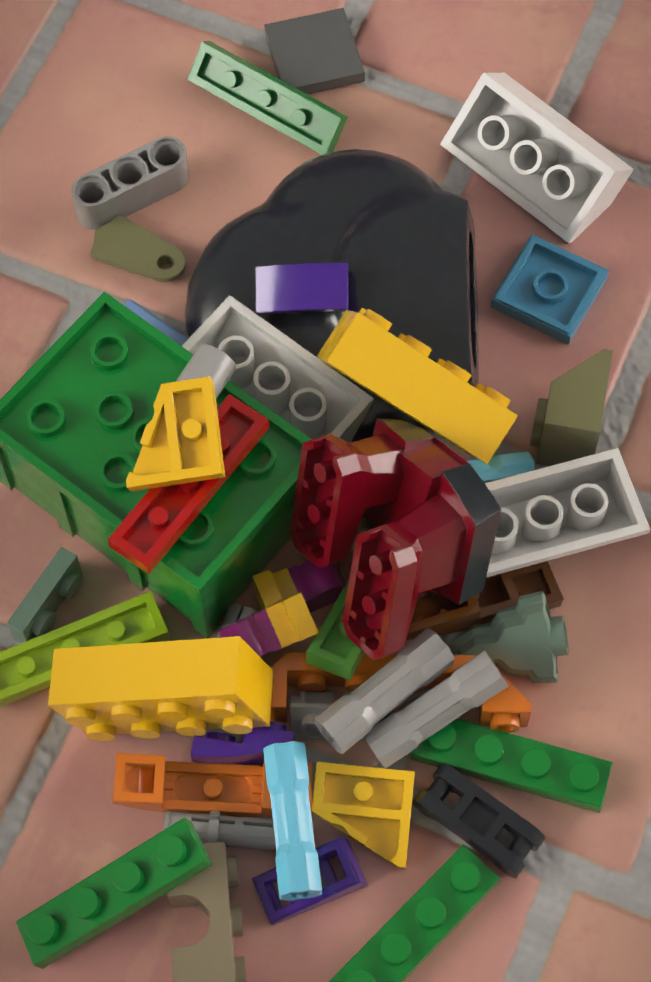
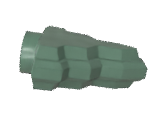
M543 591L519 596L516 606L498 610L491 623L473 625L452 638L450 642L453 655H479L485 650L494 664L498 665L508 675H527L533 683H557V656L569 654L564 616L551 617Z

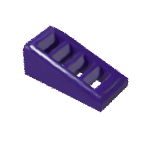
M340 836L315 848L318 853L319 868L327 884V887L322 889V895L310 899L290 901L289 905L282 908L273 883L277 881L276 867L252 878L270 925L273 926L367 886L364 874L347 839ZM338 857L346 878L338 881L330 859Z

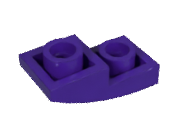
M306 263L256 267V314H302L303 311L348 310V263Z
M270 721V726L253 727L252 732L244 734L243 743L235 742L236 738L234 736L221 732H208L206 737L194 736L191 750L192 762L260 765L264 763V747L274 743L295 741V732L286 731L287 726L282 723Z

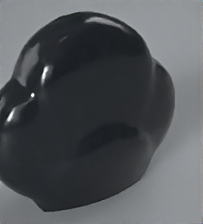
M349 149L327 153L304 162L290 172L275 187L263 204L230 221L216 233L205 247L188 284L185 321L187 334L190 338L229 295L256 313V267L306 263H348V311L359 312L361 308L374 311L392 323L388 332L397 338L400 333L416 338L432 349L428 358L436 363L439 358L446 362L449 360L472 375L467 383L473 387H476L479 383L474 221L468 201L451 192L443 191L425 172L397 156L374 150ZM303 311L302 314L257 315L317 357L345 311ZM338 372L374 398L372 406L351 443L372 437L377 419L405 421L422 428L431 435L434 434L428 428Z

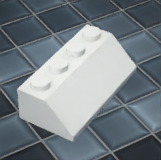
M506 73L482 74L440 143L441 146L568 243L573 242L612 204L634 170Z
M230 295L182 345L183 348L193 355L201 344H209L222 350L234 361L236 370L229 380L311 439L332 434L350 443L374 402L372 396Z
M618 448L485 483L501 508L486 577L645 535L650 532L649 524Z

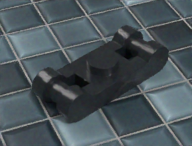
M441 763L432 775L434 782L427 791L422 789L412 801L413 805L422 814L436 820L490 859L503 873L516 879L525 868L523 860L531 850H538L545 840L544 834L453 767ZM450 792L456 793L461 797V800L454 809L443 802ZM503 829H506L515 837L508 848L496 840Z

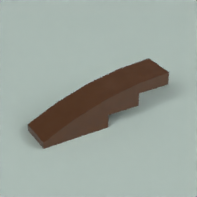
M548 561L486 577L484 590L460 605L433 590L418 596L406 640L415 639L427 628L436 632L439 636L465 631L473 625L491 623L498 610L516 606L519 596L543 591L549 609L560 607L564 598Z

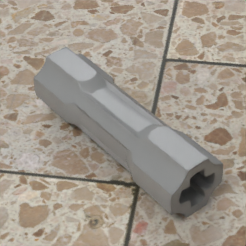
M427 628L408 643L404 649L400 650L393 660L353 692L342 696L315 718V725L322 736L342 755L368 734L373 725L420 687L427 686L452 666L455 657L448 645L441 640L437 633Z
M484 650L456 669L450 677L402 709L392 712L377 722L364 738L381 764L388 768L416 749L422 741L470 709L479 707L507 688L508 683Z

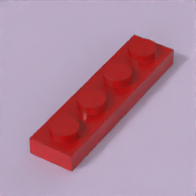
M230 394L217 408L225 477L149 489L107 539L111 549L147 574L152 572L269 429V419Z

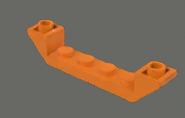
M287 652L271 666L273 669L270 721L287 722L288 686H297L299 690L305 692H321L326 689V686L345 687L347 691L353 692L398 654H390L375 660L365 654L352 679L348 680L306 664V652ZM454 655L455 659H453L454 664L427 686L420 687L413 694L421 692L422 688L432 689L477 655ZM504 677L508 687L479 706V725L490 726L492 730L511 733L518 731L520 727L528 726L531 715V702Z

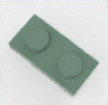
M61 547L8 620V626L16 641L23 643L50 631L54 624L55 612L64 599L70 600L81 585L82 570L77 555Z

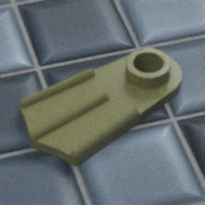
M117 215L110 222L95 230L94 243L90 252L93 260L159 282L174 281L186 269V259L180 249L122 215ZM166 263L173 264V266L169 269L160 268L163 264Z

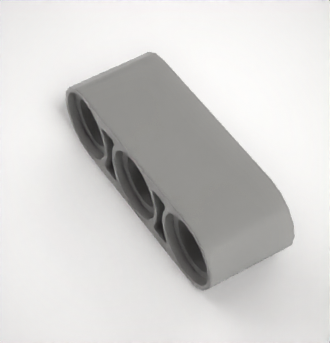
M161 137L79 177L72 185L71 191L78 222L85 228L96 230L110 222L117 215L127 217L181 190L189 180L187 153L184 144L174 137Z

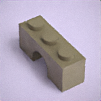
M225 841L202 843L212 865L167 892L171 908L194 907L200 909L209 917L210 925L206 935L199 942L190 946L171 948L173 982H247L245 957H235L234 937H243L241 906H231L230 887H239L237 856L228 857Z

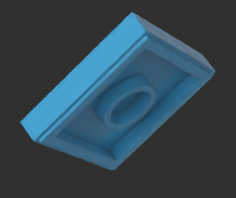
M531 234L493 296L491 308L569 345L608 279L609 270Z

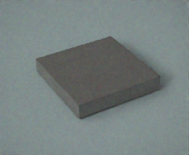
M344 8L264 25L265 37L278 79L296 89L310 94L365 81L364 68Z

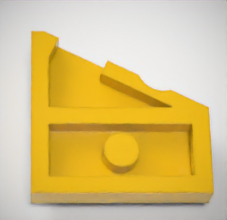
M208 376L161 384L153 405V418L146 424L140 441L142 448L133 473L129 472L126 479L127 488L132 492L225 477L213 379Z
M317 762L312 813L397 868L406 869L415 771Z

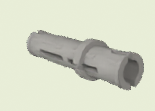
M167 810L165 812L163 830L185 817L193 823L202 843L225 841L226 847L276 851L273 819L232 817L221 815V811L210 810V814H191Z

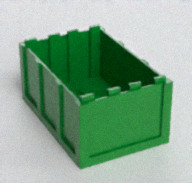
M104 291L0 399V482L11 491L15 487L56 518L61 529L72 537L77 534L126 571L131 582L142 590L147 587L192 621L193 629L205 638H210L219 628V619L226 613L228 606L233 604L253 582L252 576L259 574L291 538L289 529L302 445L311 440V438L229 380L216 399L217 408L230 394L269 419V429L150 574H147L109 547L107 539L149 490L131 492L127 488L126 479L129 472L133 473L142 448L140 441L146 424L153 418V405L160 386L164 383L175 382L193 354Z

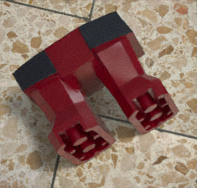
M377 419L373 436L349 443L332 434H327L303 443L289 533L295 549L320 569L347 559L363 516L376 527L356 536L342 619L347 637L371 659L375 660L404 649L418 596L435 590L460 605L484 590L501 508L470 463L422 428L405 421Z

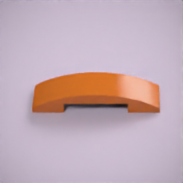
M116 753L113 804L157 812H166L167 810L191 814H210V810L221 811V815L232 817L272 816L265 761L263 766L165 761L166 755ZM307 762L309 774L308 791L312 811L313 762Z

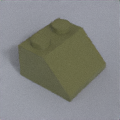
M603 349L556 378L550 384L548 399L538 398L530 446L538 447L536 464L552 466L595 454L602 426L612 350Z

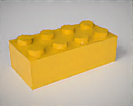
M361 308L359 312L346 310L316 358L468 455L488 464L518 417L517 414L507 409L511 400L489 386L485 387L478 383L476 387H473L467 383L472 375L449 360L446 362L439 358L437 363L428 358L432 349L416 338L402 333L397 338L388 332L392 323L370 309L365 310L364 308Z
M240 636L54 649L48 706L63 716L67 723L75 725L83 731L87 738L95 741H111L115 739V735L131 734L142 739H155L160 737V732L175 731L184 736L194 737L203 736L206 734V730L223 729L225 732L233 734H247L252 732L253 727L270 726L273 669Z

